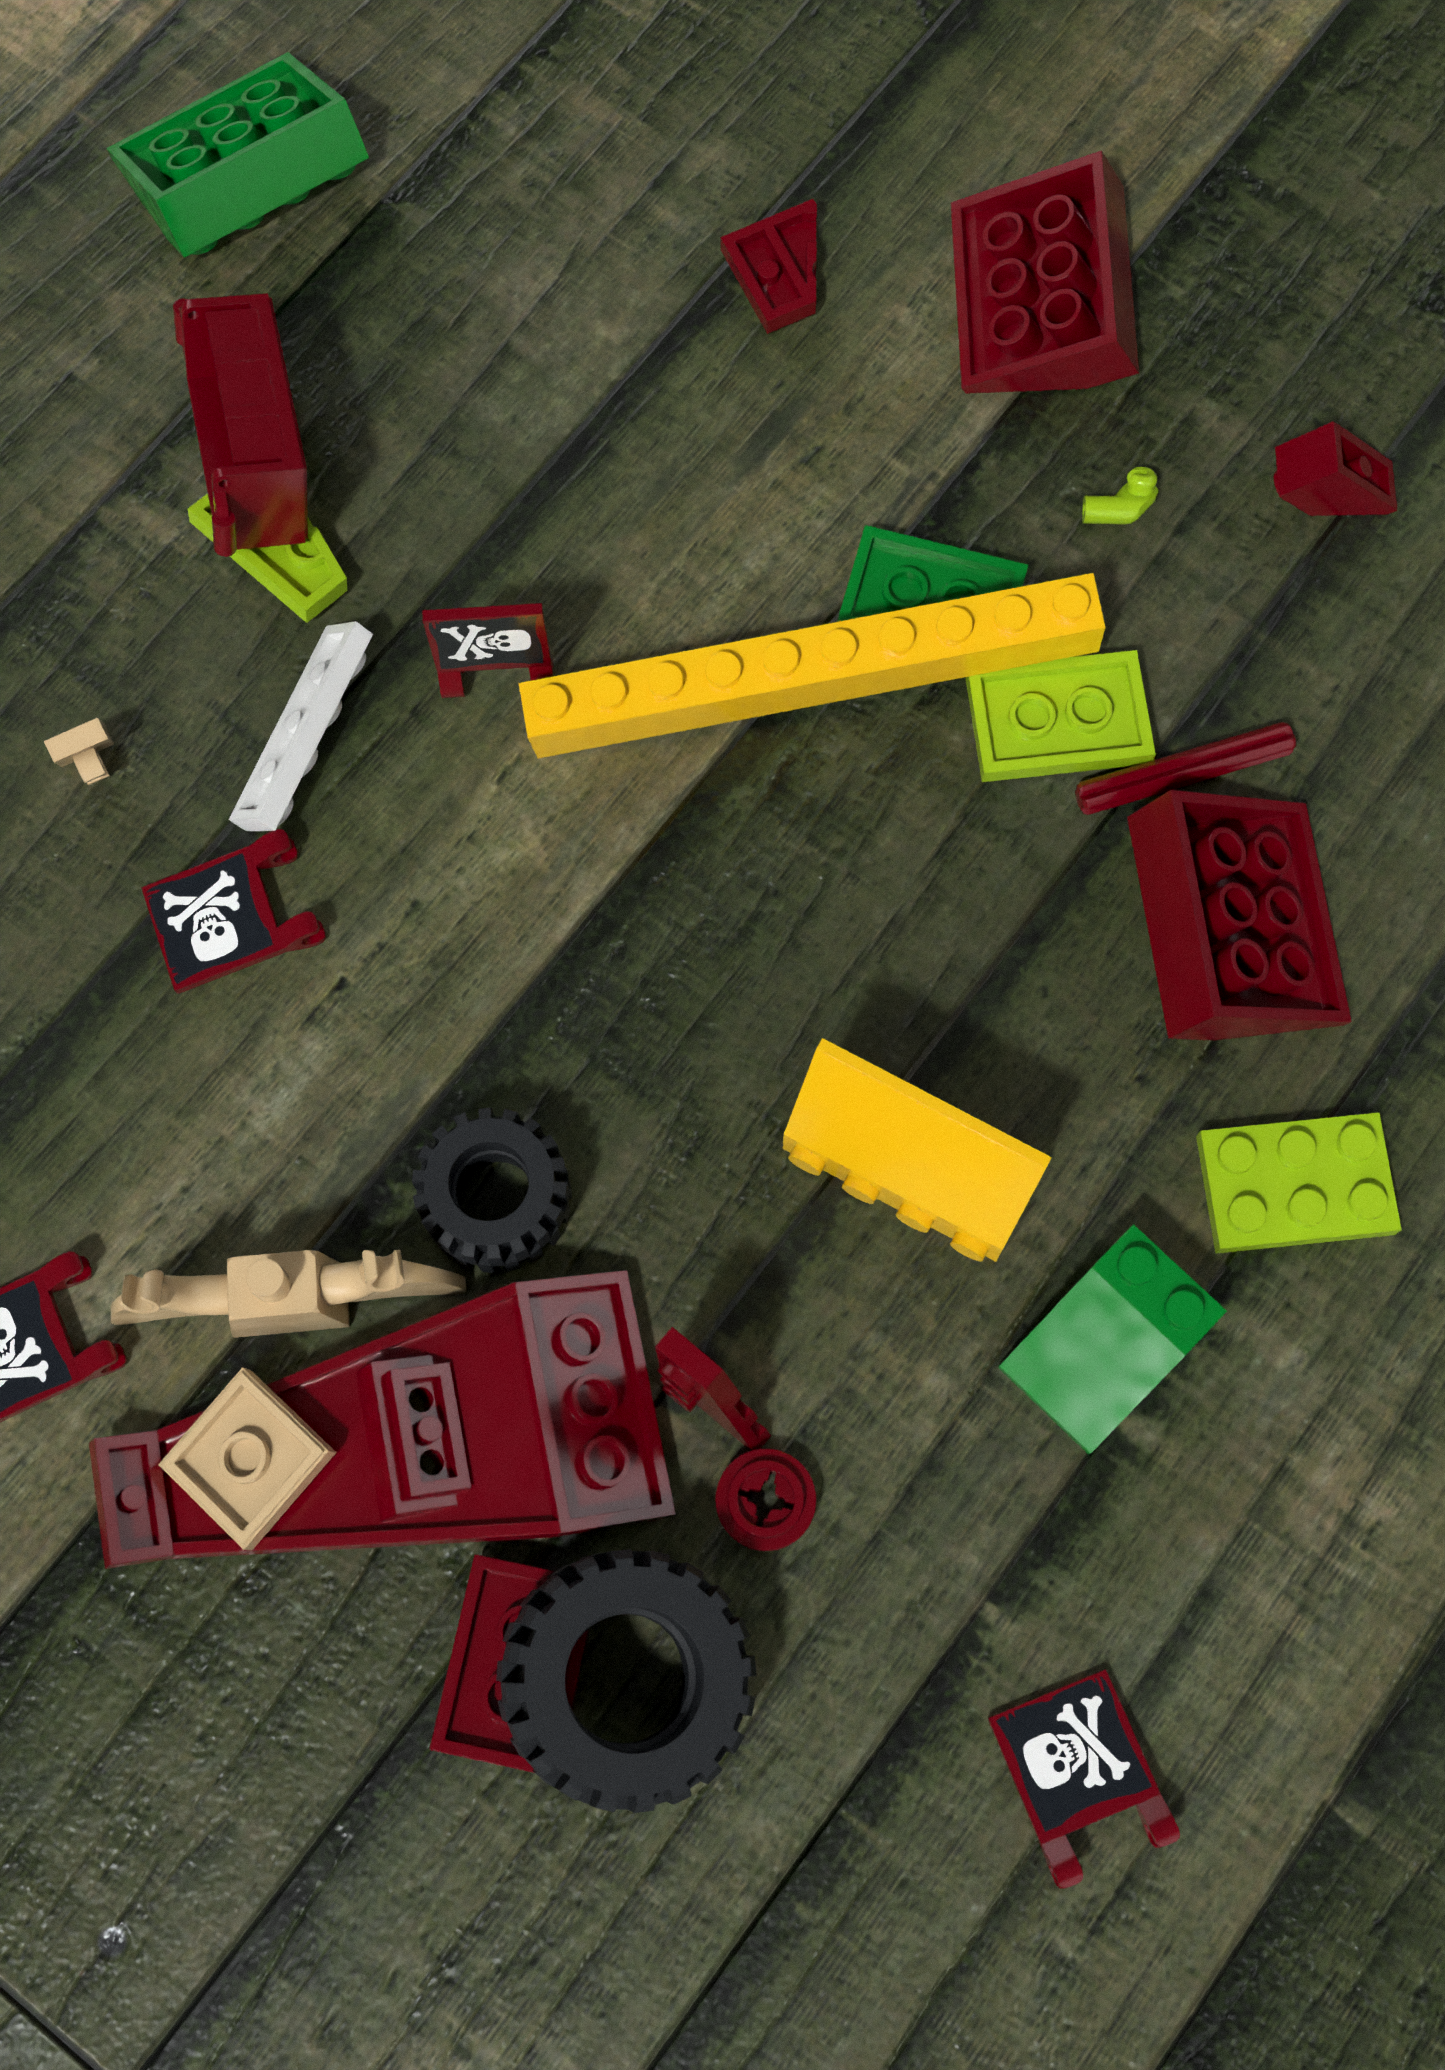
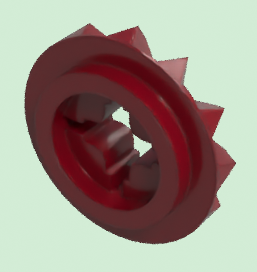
M757 1449L746 1452L728 1465L718 1482L716 1510L719 1520L731 1538L751 1550H781L800 1539L812 1522L816 1509V1491L812 1478L797 1459L785 1452L775 1449ZM774 1474L775 1496L784 1500L785 1504L792 1505L793 1509H771L768 1518H764L762 1527L756 1526L758 1520L756 1505L747 1501V1497L738 1494L739 1491L750 1493V1491L760 1492L764 1483L768 1482L769 1475Z

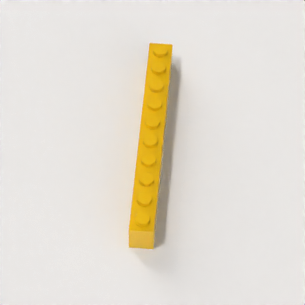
M1094 573L522 682L519 683L527 737L539 759L1095 653L1100 650L1105 623Z

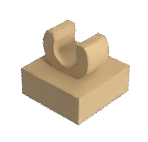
M95 718L44 741L53 762L60 767L74 762L84 783L91 785L110 776L98 751L114 745V742L105 723L99 718Z

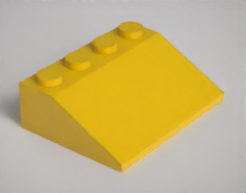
M823 1038L816 1048L783 1136V1149L790 1153L788 1159L800 1169L817 1176L823 1170L844 1181L842 1188L853 1197L869 1204H874L875 1200L878 1199L898 1210L896 1217L904 1224L924 1233L933 1228L952 1238L950 1245L953 1249L970 1259L980 1262L984 1260L985 1256L995 1262L997 1261L1052 1158Z

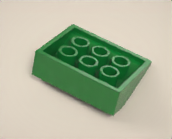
M289 52L106 148L110 157L166 239L184 258L191 254L199 255L208 252L217 245L218 239L237 229L244 230L256 226L263 220L266 213L283 204L291 205L302 201L314 187L327 180H338L348 176L355 170L357 164L369 158L346 99Z

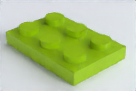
M1137 650L1069 657L965 678L982 782L1128 767L1149 762L1155 758L1156 753Z
M1380 1113L1202 1130L1196 1136L1215 1254L1396 1235L1402 1230Z

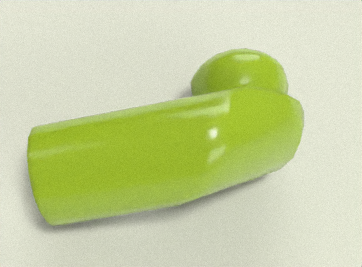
M1136 467L1129 471L1127 474L1128 483L1115 496L1085 495L1082 505V523L1121 525L1134 523L1156 500L1158 494L1156 473L1147 467Z

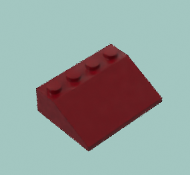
M1102 150L951 202L961 388L966 394L1088 389L1139 374L1124 186Z
M1170 790L1127 817L1168 1039L1223 1040L1337 1027L1352 1022L1306 803Z

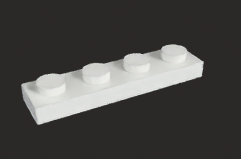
M354 621L325 627L229 818L231 822L245 831H275L277 826L281 825L289 816L294 803L292 796L301 778L314 766L318 757V750L316 748L326 728L339 716L342 709L341 698L350 680L360 672L366 661V653L364 651L373 634L358 622Z

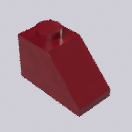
M1332 421L1275 447L1277 470L1274 473V485L1280 498L1309 516L1388 515L1398 511L1392 461L1336 422Z

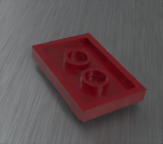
M474 1554L429 1750L533 1772L534 1769L525 1758L518 1754L510 1740L512 1734L507 1722L502 1721L498 1701L502 1700L501 1682L496 1681L498 1661L503 1660L506 1642L502 1640L509 1623L515 1622L521 1612L522 1607L520 1604L532 1590H536L548 1580L547 1576L554 1571ZM590 1628L576 1642L566 1666L565 1687L572 1710Z

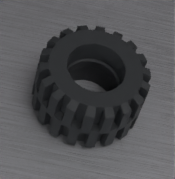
M492 1108L478 1109L479 1118L469 1120L465 1112L453 1117L457 1125L456 1127L447 1132L441 1125L432 1134L436 1141L434 1146L429 1148L423 1145L418 1155V1159L422 1164L421 1170H413L412 1184L417 1191V1195L413 1196L415 1208L422 1219L421 1222L436 1245L446 1256L448 1254L452 1255L458 1264L470 1268L471 1264L477 1265L481 1272L495 1273V1266H505L507 1271L510 1272L521 1269L519 1261L530 1257L534 1263L543 1257L544 1254L541 1249L547 1243L554 1246L561 1237L559 1227L561 1223L567 1224L571 1212L568 1205L569 1199H572L571 1184L558 1145L550 1134L546 1136L543 1133L539 1123L531 1118L526 1123L521 1121L516 1111L505 1109L503 1117L495 1116ZM493 1162H505L523 1170L529 1181L528 1191L522 1204L510 1215L498 1220L482 1221L467 1216L461 1210L459 1205L460 1189L468 1175L478 1167Z

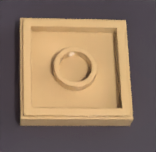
M242 1367L158 1465L243 1550H253L337 1452L253 1371Z

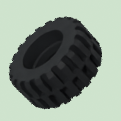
M631 1549L610 1551L583 1557L577 1562L562 1566L548 1575V1580L538 1589L532 1590L520 1604L522 1607L521 1612L515 1622L509 1623L502 1640L506 1642L503 1660L498 1661L496 1681L501 1682L502 1700H499L498 1704L502 1721L507 1722L512 1734V1738H510L518 1754L534 1769L533 1772L543 1781L572 1799L586 1803L594 1808L615 1812L616 1809L639 1813L654 1811L655 1805L668 1802L674 1805L692 1796L690 1789L699 1782L709 1784L723 1771L718 1764L726 1752L736 1753L745 1737L738 1732L743 1715L752 1716L756 1696L747 1695L748 1676H757L755 1655H746L743 1639L750 1635L743 1618L732 1615L727 1607L732 1600L719 1585L711 1586L702 1578L704 1572L688 1562L679 1563L669 1559L668 1554L655 1551H631ZM621 1614L645 1617L666 1630L678 1648L683 1668V1685L680 1699L670 1719L658 1732L650 1737L629 1743L610 1742L597 1737L587 1730L572 1711L565 1687L567 1662L578 1639L597 1622Z

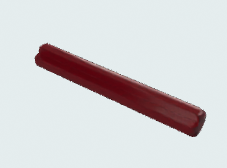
M1276 723L1079 782L1075 790L1076 801L1083 814L1090 815L1288 756L1296 747V738L1288 723Z

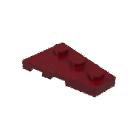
M671 1327L655 1346L660 1367L658 1372L662 1375L660 1381L664 1384L662 1387L663 1391L688 1412H691L696 1405L700 1407L750 1451L761 1449L769 1440L771 1434L764 1426L756 1422L758 1419L757 1415L740 1400L742 1395L728 1375L706 1354L675 1328Z

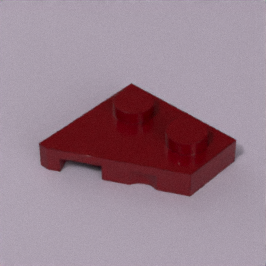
M814 199L720 237L721 252L767 334L816 314L817 204Z

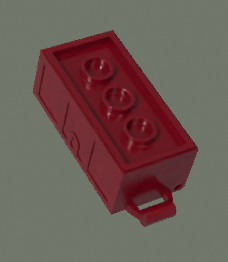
M268 293L178 299L173 304L175 337L177 343L183 347L186 379L212 515L215 552L220 556L228 557L235 554L239 549L306 543V539H308L307 467L272 298L269 297Z

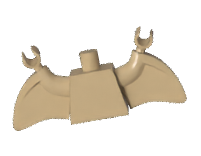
M315 1250L239 1256L227 1259V1274L172 1276L164 1275L161 1270L154 1269L147 1271L143 1278L132 1274L125 1275L122 1294L111 1304V1323L114 1325H126L185 1316L229 1315L230 1329L234 1338L350 1327L349 1302L403 1296L465 1293L466 1278L451 1271L402 1260L401 1250H394L392 1254L384 1257L375 1256L373 1250H364L362 1252L363 1259L340 1263Z

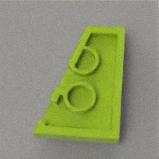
M206 494L188 508L189 522L213 542L212 515L208 494ZM309 518L308 539H306V543L239 549L235 554L229 556L306 623L348 591L347 577L320 531L312 525Z

